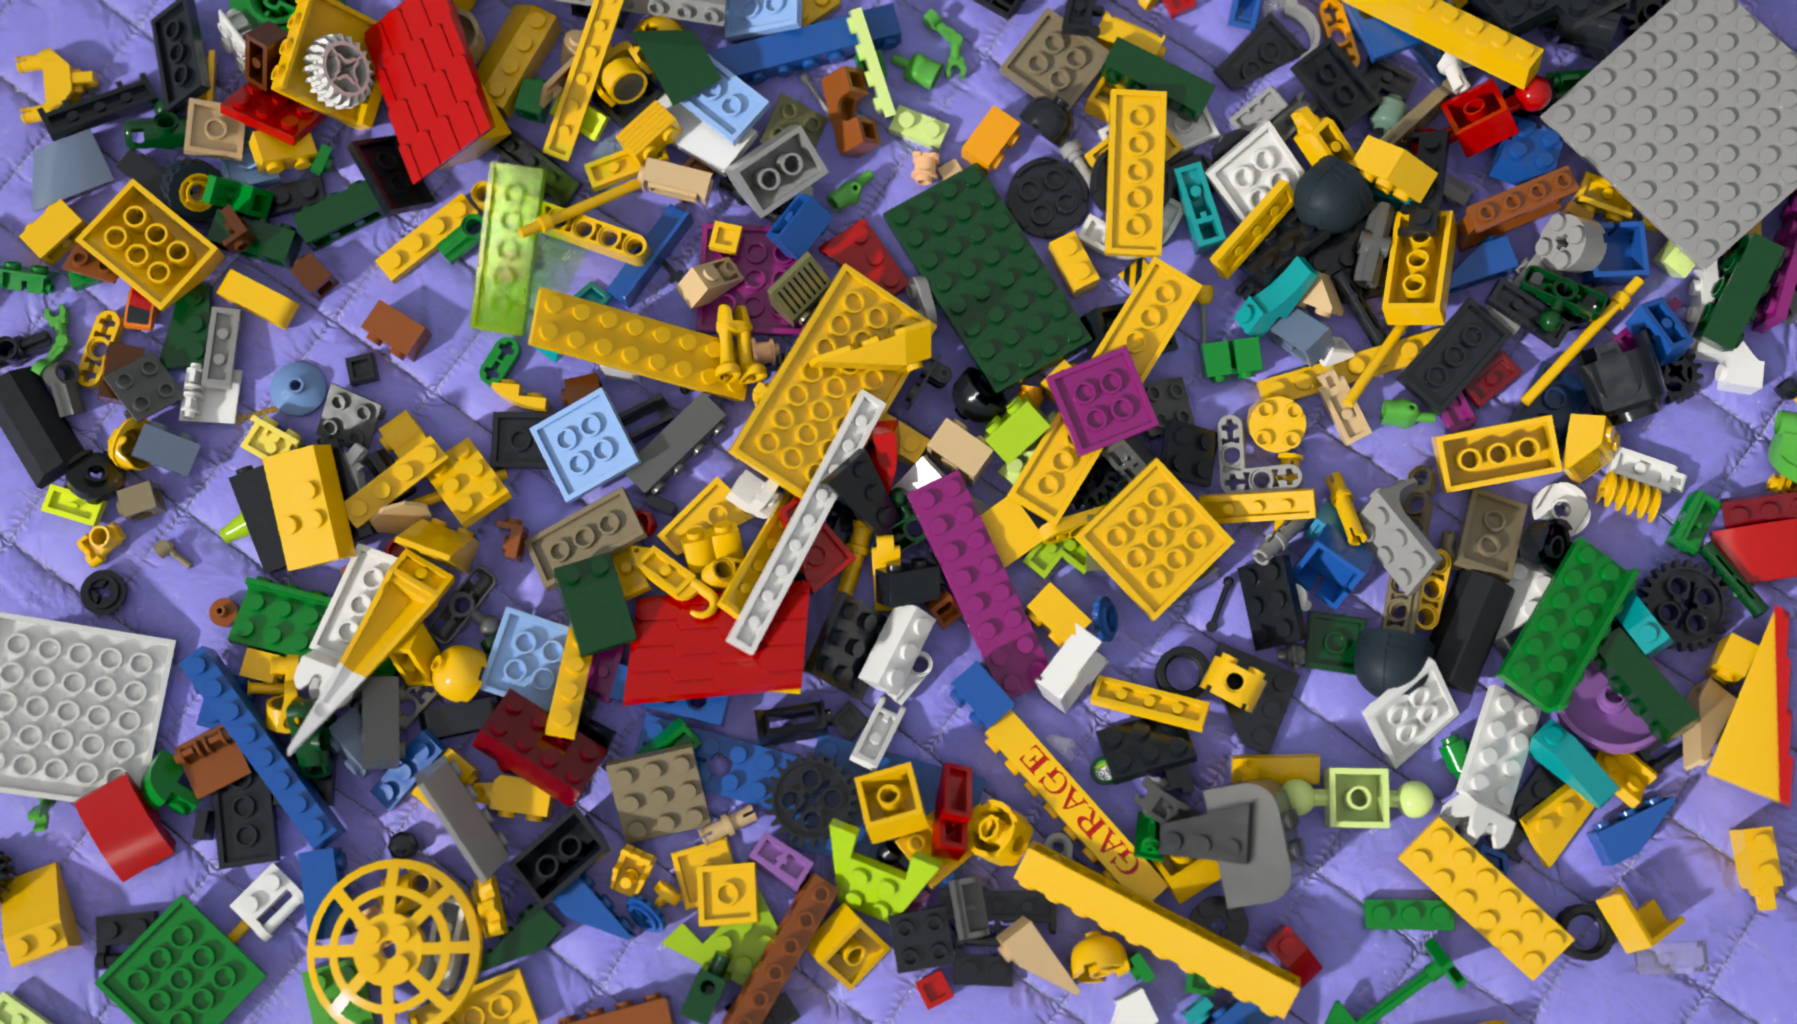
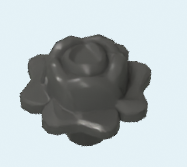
M1294 642L1287 644L1285 649L1277 650L1278 661H1287L1293 670L1297 671L1298 666L1306 662L1307 656L1304 644Z

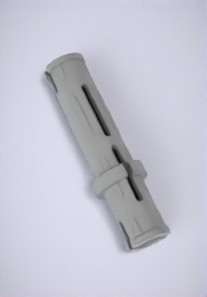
M1313 518L1285 520L1277 530L1269 532L1265 537V541L1253 551V555H1255L1253 556L1254 560L1260 565H1267L1277 553H1281L1287 548L1289 541Z

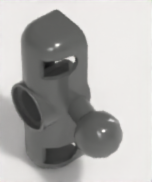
M481 566L475 567L429 624V634L440 643L445 645L452 644L454 638L463 631L470 620L479 624L480 632L484 636L489 637L497 634L501 620L494 615L486 616L480 611V608L488 599L490 592L497 587L498 579ZM477 572L482 577L474 585L470 582V578ZM469 599V610L465 613H460L458 609L460 602ZM439 618H443L446 620V623L439 630L434 627L436 621Z

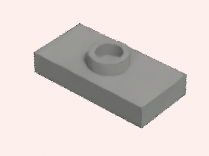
M1271 84L1228 119V121L1235 130L1245 129L1252 132L1264 121L1269 120L1271 122L1287 109L1289 104Z

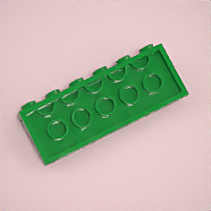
M1576 538L1495 676L1545 713L1564 710L1572 700V696H1570L1572 691L1584 679V670L1588 663L1592 662L1597 656L1598 645L1610 633L1611 622L1623 610L1624 599L1636 587V578L1640 571L1637 568L1626 571L1584 538Z
M257 576L256 579L246 577L245 584L248 589L227 640L231 644L286 657L287 654H299L300 661L303 655L312 651L309 646L332 598L318 590H311V592L303 591L298 586L290 583H284V585L275 584L272 580L262 576ZM388 656L370 676H397L399 671Z

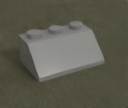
M801 125L788 126L724 169L739 195L760 218H763L829 173Z

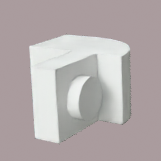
M745 470L732 486L725 499L750 515L767 519L783 497V494L776 490L779 485L771 479L764 482L748 470Z

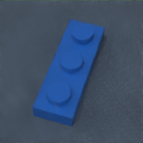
M429 729L422 730L405 750V759H400L398 769H389L370 792L389 812L394 810L416 786L414 774L439 759L448 748Z

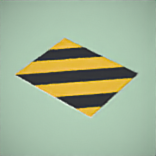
M1138 258L1118 275L1133 291L1149 264L1143 258Z

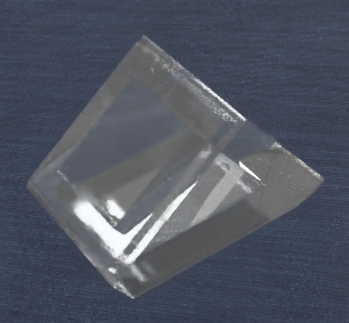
M1053 735L1045 736V741L1068 762L1073 761L1076 744L1074 739Z

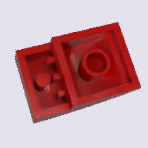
M1797 518L1709 533L1711 541L1715 542L1716 546L1747 582L1751 581L1753 584L1797 578ZM1721 579V581L1719 582L1720 587L1727 586L1725 582Z
M127 772L74 802L78 814L91 838L122 882L175 853L176 841L160 822L161 815L147 804L141 789Z

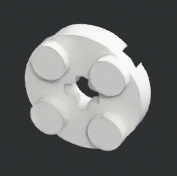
M1560 482L1550 484L1539 490L1534 496L1531 503L1530 520L1532 522L1544 517L1567 520L1573 529L1568 530L1570 537L1583 531L1590 520L1591 512L1590 509L1588 510L1586 502L1588 499L1580 488L1571 483ZM1563 504L1565 506L1564 512L1567 513L1566 517H1558L1555 514L1554 506L1558 507Z

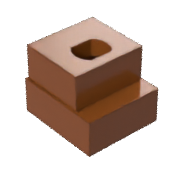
M940 587V599L923 602L943 630L962 616L953 597L942 587Z

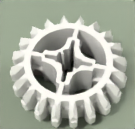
M342 33L326 34L311 42L312 45L305 49L307 55L302 59L307 66L301 71L307 73L308 78L304 82L311 84V93L318 94L317 101H325L326 107H335V109L339 110L350 109L363 103L366 100L365 97L372 93L370 87L375 83L370 77L375 73L369 68L372 61L366 59L367 51L360 50V42H353L351 36L343 37Z

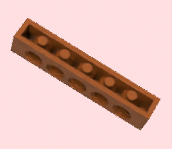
M809 874L721 1024L763 1023L837 896L839 888L817 874Z

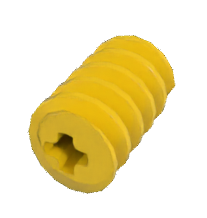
M1613 471L1608 472L1600 481L1594 499L1597 504L1601 498H1604V507L1606 508L1614 501L1615 511H1619L1625 505L1626 515H1630L1636 509L1637 519H1641L1645 513H1648L1647 522L1652 523L1657 516L1662 500L1660 488L1652 487L1650 489L1647 483L1639 485L1637 480L1631 479L1628 481V478L1624 475L1617 478V474Z

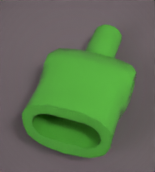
M920 52L914 53L910 59L895 53L891 60L892 64L905 69L903 74L905 81L920 85L930 91L935 87L943 70V64L933 61Z
M867 170L856 179L842 183L826 196L830 207L835 212H840L848 206L856 205L859 202L862 187L872 181L874 175L870 170Z
M1405 397L1398 400L1385 399L1380 412V424L1397 426L1404 429L1411 428L1416 422L1435 423L1436 415L1433 412L1420 411L1416 403Z

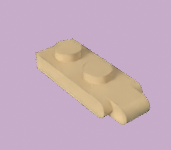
M1333 368L1317 375L1318 382L1321 387L1317 388V392L1344 445L1348 446L1371 434L1372 431L1357 401L1352 408L1343 404L1344 398L1351 390L1344 376L1338 377Z

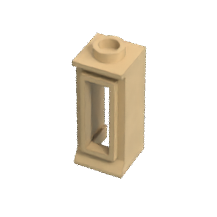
M647 157L646 164L640 166L638 181H640L644 192L648 188L649 192L693 203L700 201L705 207L708 205L714 180L711 179L712 173Z

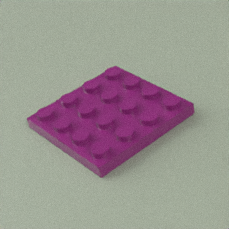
M703 223L700 265L729 257L735 263L744 279L711 303L697 307L696 331L718 334L716 331L718 307L722 304L730 305L734 320L735 308L738 305H745L750 322L753 325L751 335L798 337L806 324H799L794 329L771 307L767 292L798 261L787 257L765 236L772 226L738 225L743 227L737 256L709 249L714 224Z

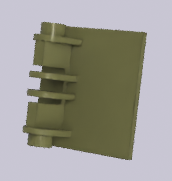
M781 93L760 142H766L790 125H801L812 145L816 148L828 119Z

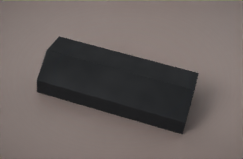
M29 366L8 371L0 376V427L36 487L43 489L65 475L69 460L75 454L84 451V448L66 418H60L55 400L41 377L31 370L32 367Z
M1459 570L1441 610L1439 622L1434 627L1429 638L1434 644L1432 660L1436 662L1446 686L1471 696L1515 593L1514 588L1499 579L1474 570Z

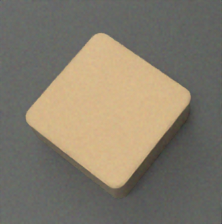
M953 159L937 169V173L943 181L963 169L958 161Z

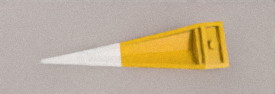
M405 548L388 569L343 656L288 747V756L292 755L438 606V602L455 582L453 575Z

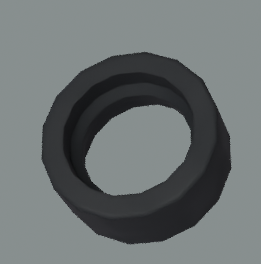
M1174 647L1163 654L1156 664L1154 674L1156 684L1162 691L1195 699L1205 692V689L1199 687L1210 666L1209 661L1202 652L1194 647ZM1186 657L1193 660L1198 666L1200 672L1199 681L1190 690H1177L1167 681L1166 669L1173 659Z
M1575 904L1567 906L1558 913L1555 921L1565 930H1568L1570 921L1579 915L1592 917L1598 923L1600 929V939L1592 949L1579 950L1570 944L1563 951V954L1572 959L1594 961L1603 958L1610 952L1615 941V933L1598 907Z

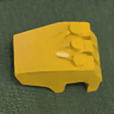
M626 844L619 853L620 857L613 867L610 889L631 897L634 894H640L653 871L657 857Z

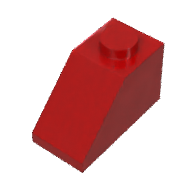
M1280 924L1260 944L1284 970L1301 978L1300 988L1302 989L1323 969L1310 949L1287 925Z

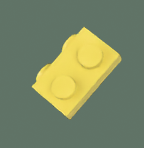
M252 415L250 420L255 423L240 447L262 459L288 452L295 447L305 444L301 442L303 436L289 428L286 432L281 431L277 428L279 423L264 415L260 419Z

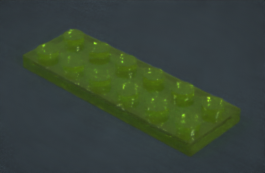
M490 161L469 328L526 336L539 232L522 239L518 234V228L536 221V217L541 216L546 169Z

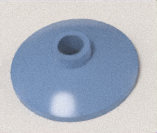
M295 362L282 367L274 375L270 384V396L274 405L281 412L290 416H305L313 413L322 405L327 394V383L323 374L313 365L303 362ZM294 383H301V387L298 390H292Z

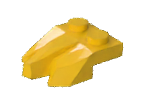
M492 875L484 883H481L479 879L473 880L474 887L471 888L473 903L477 905L482 934L485 933L487 939L509 933L496 875Z

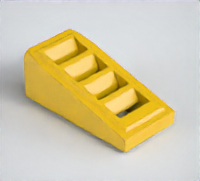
M1102 76L1087 99L1084 111L1096 119L1108 123L1110 100L1100 94L1110 98L1111 88L1105 85L1114 89L1127 88L1119 84L1113 85Z

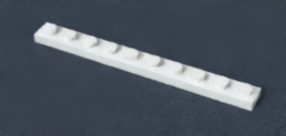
M862 389L858 392L725 640L749 655H753L836 500L837 495L830 489H826L820 482L858 449H863L886 406L885 402Z

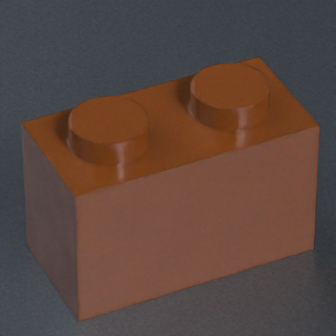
M380 299L361 326L368 334L366 339L379 347L382 343L390 347L389 353L402 361L406 357L414 362L432 336L426 327Z

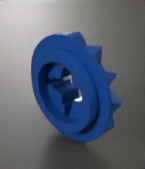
M1107 596L1098 597L1093 603V611L1091 612L1093 616L1092 623L1097 638L1103 642H1111L1118 629V614L1111 599Z
M634 894L627 900L628 912L641 928L654 933H661L667 926L666 916L660 911L661 908L654 904L653 900L650 901L645 895Z

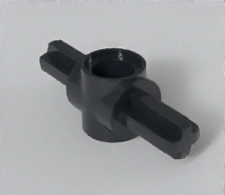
M41 331L25 338L21 335L0 337V367H20L28 361L31 353L50 347L53 339L49 332ZM14 347V352L8 356V351Z

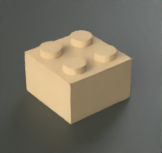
M946 418L927 444L926 455L950 473L959 470L965 484L973 488L992 461L994 450L990 448L991 446L985 441L984 437L980 435L974 437L968 433V427L957 419H954L952 422Z

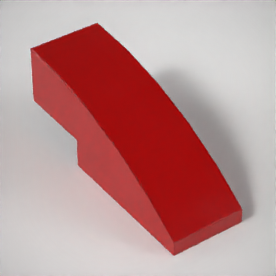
M898 419L877 421L872 434L875 448H869L868 452L888 494H890L900 453Z
M945 762L942 767L935 804L931 855L959 861L967 851L968 823L972 819V768Z

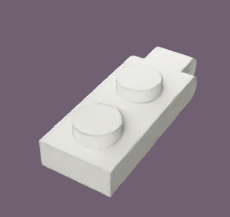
M1621 446L1618 451L1614 452V458L1608 463L1606 474L1610 471L1615 472L1617 478L1624 475L1628 478V481L1635 479L1639 482V485L1647 483L1650 489L1658 487L1663 494H1670L1671 491L1683 493L1687 480V475L1677 472L1678 467L1676 465Z

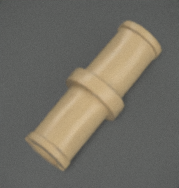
M751 804L729 815L725 813L720 816V820L702 829H698L705 847L728 834L731 837L735 835L736 830L754 821H758L756 813H752L754 809Z

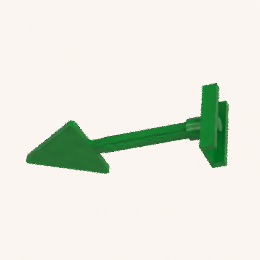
M1431 937L1423 944L1433 961L1424 966L1422 972L1357 1019H1354L1342 1003L1336 1000L1324 1024H1374L1433 981L1435 983L1443 976L1458 990L1468 982L1436 940Z

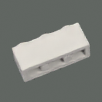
M914 605L893 608L858 678L879 691L898 696L936 619Z
M450 896L438 908L448 923L451 942L467 941L469 929L465 915L457 900ZM433 919L428 942H441L438 927ZM464 953L451 954L447 973L437 989L451 990L456 988ZM441 954L426 955L421 974L429 982L438 968Z

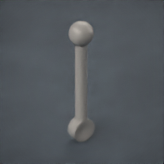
M806 73L801 74L799 81L808 87L826 112V118L830 121L827 104L809 81V75Z

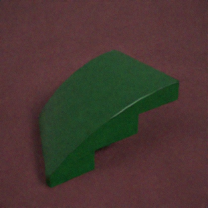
M693 30L634 31L631 33L672 106L721 80L713 62Z

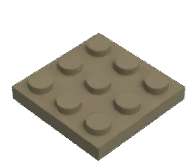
M1047 7L999 68V73L1034 98L1047 96L1054 99L1056 95L1069 104L1067 110L1070 112L1098 77L1110 50L1090 36L1062 34L1063 17Z
M692 742L606 761V770L626 844L712 824Z

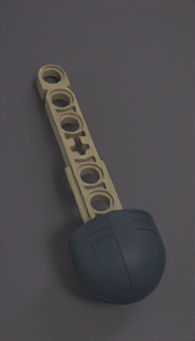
M1446 78L1442 85L1436 87L1383 135L1380 140L1403 148L1410 141L1411 133L1424 129L1443 111L1440 104L1461 94L1459 89L1458 94H1454ZM1335 156L1322 157L1300 178L1294 191V207L1300 221L1313 225L1316 229H1327L1330 235L1346 231L1357 224L1372 210L1374 203L1371 189L1359 171L1348 162Z
M1418 465L1410 470L1407 480L1411 478L1417 479L1423 473H1428V480L1423 485L1415 486L1403 502L1402 508L1412 522L1420 526V531L1428 540L1433 509L1431 496H1435L1437 477L1426 465ZM1418 499H1423L1424 506L1422 509L1415 512L1412 511V504ZM1389 575L1381 628L1360 631L1357 636L1354 654L1356 677L1360 684L1375 697H1380L1388 689L1398 688L1411 682L1421 672L1428 657L1433 659L1434 644L1430 640L1414 634L1422 585L1416 593L1407 596L1404 591H1399V585L1391 575ZM1399 606H1406L1407 612L1405 616L1396 619L1394 617L1395 610ZM1428 673L1403 694L1409 696L1417 688L1423 686L1428 679Z

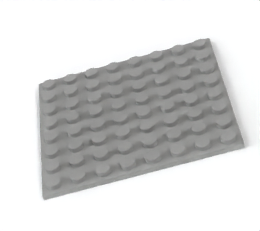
M1670 0L1540 116L1552 130L1556 131L1574 151L1703 272L1797 189V55L1736 0Z

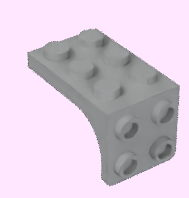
M1415 478L1406 481L1400 479L1390 487L1384 488L1382 486L1377 488L1370 495L1371 500L1357 512L1364 533L1367 536V540L1364 543L1407 596L1416 593L1443 560L1401 506L1418 484Z

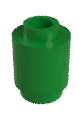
M1457 734L1441 740L1443 745L1438 749L1450 774L1453 773L1455 778L1459 779L1469 750V744L1465 737L1459 738Z

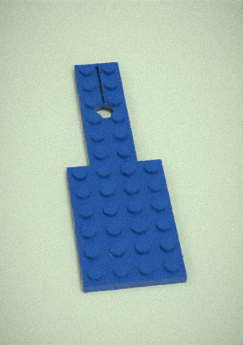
M646 714L634 755L673 721ZM689 726L702 742L694 752L695 756H698L696 760H698L697 764L704 791L767 809L773 808L772 805L764 803V800L772 798V794L765 789L768 787L774 788L775 783L769 778L770 776L779 778L780 773L777 767L786 770L788 768L786 759L795 764L797 763V756ZM830 735L818 737L813 754L814 760H818L820 754L824 753L826 763L832 757L836 759L835 768L844 764L845 768L841 774L843 776L847 774L853 775L847 782L848 785H856L855 777L873 772L849 760L857 743ZM886 751L876 771L911 762L917 777L926 816H928L935 810L942 767ZM717 754H725L732 761L731 771L722 777L714 775L710 770V761ZM809 771L804 775L803 781L807 787L811 788L819 783L820 778L817 772ZM973 775L972 809L980 804L986 779ZM826 780L814 795L806 794L807 803L795 813V820L810 805L818 806L819 802L816 799L831 784L830 780ZM857 788L851 791V795L858 796ZM830 791L825 795L824 801L828 807L834 808L839 805L841 797L838 792ZM791 792L785 795L783 799L785 807L788 809L797 807L799 797L796 793ZM860 801L851 802V806L857 808L858 812H849L848 816L853 819L854 823L847 824L860 829L854 852L878 860L876 852L883 842L872 844L866 830ZM814 812L807 814L804 820L808 829H816L821 821L820 816ZM830 836L827 837V846H823L819 839L816 840L815 848H811L809 840H806L803 847H800L798 837L791 843L788 842L790 846L833 858ZM897 837V838H894V839H890V840L893 841V842H895V841H896L898 838H900V837ZM902 852V857L890 866L908 872L910 862ZM964 862L934 887L950 889L948 880L960 878Z

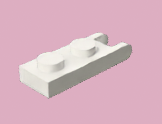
M882 695L849 759L873 772H876L907 707L902 705L898 710V714L884 708L886 697Z

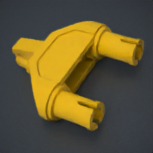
M50 48L42 49L39 51V54L17 56L15 58L16 62L20 61V63H16L20 74L43 70L46 101L42 105L20 108L21 113L25 112V114H20L25 125L42 122L37 111L38 108L43 107L46 113L64 107L62 100L67 99L69 104L82 100L81 94H84V90L99 87V77L95 72L73 69Z

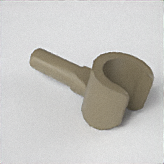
M161 540L153 546L154 551L162 559L170 554L186 568L190 569L193 566L192 562L176 550L175 545L171 541Z

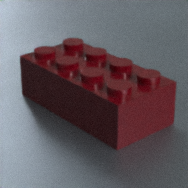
M510 688L480 729L472 746L571 808L608 750L579 731L576 732L575 740L546 735L545 729L549 712Z

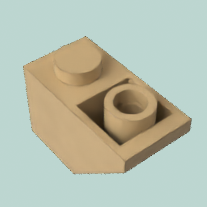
M729 257L692 267L675 288L690 309L711 303L742 282L744 277L735 263Z
M1315 270L1319 274L1296 306L1304 309L1307 308V305L1316 308L1314 313L1326 318H1330L1332 314L1342 317L1344 310L1330 275Z

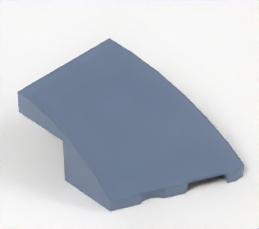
M91 129L73 134L33 152L31 205L33 213L47 208L59 199L64 201L84 194L91 189L114 182L112 173Z

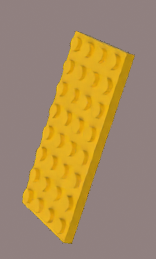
M844 263L728 452L802 499L858 392L863 389L886 403L878 421H882L910 373L907 371V368L892 371L811 367L809 361L818 355L854 344V347H858L860 342L875 336L885 339V335L894 332L896 329L928 319ZM931 322V336L937 328V325ZM874 429L872 430V432H871V434H870V436H869V438H868V440H867L865 446L863 447V449L866 448V446H867V444L869 443L871 437L873 436L872 434H873Z

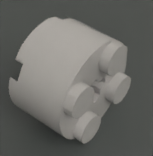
M1555 214L1543 228L1540 238L1535 245V251L1540 255L1543 263L1551 269L1582 274L1586 271H1592L1603 260L1607 249V243L1604 242L1603 238L1605 231L1602 225L1593 219L1571 214Z

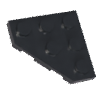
M1219 642L1213 658L1215 655L1221 657L1224 652L1239 660L1237 666L1245 670L1251 666L1265 673L1263 680L1268 683L1252 713L1245 711L1246 704L1239 708L1223 699L1221 701L1228 717H1230L1240 745L1261 754H1269L1300 675ZM1231 674L1227 677L1226 684L1230 689L1238 690L1242 687L1243 680L1238 674Z

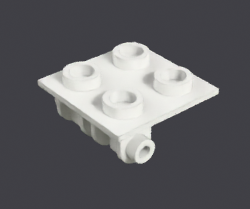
M220 9L218 10L220 19L218 28L222 33V38H220L221 45L228 54L232 53L234 55L238 68L245 74V33L251 31L253 27L241 11L231 9L225 16Z
M191 363L190 367L186 369L183 396L185 398L181 402L179 421L235 424L243 371L234 370L232 390L203 388L201 384L202 364Z

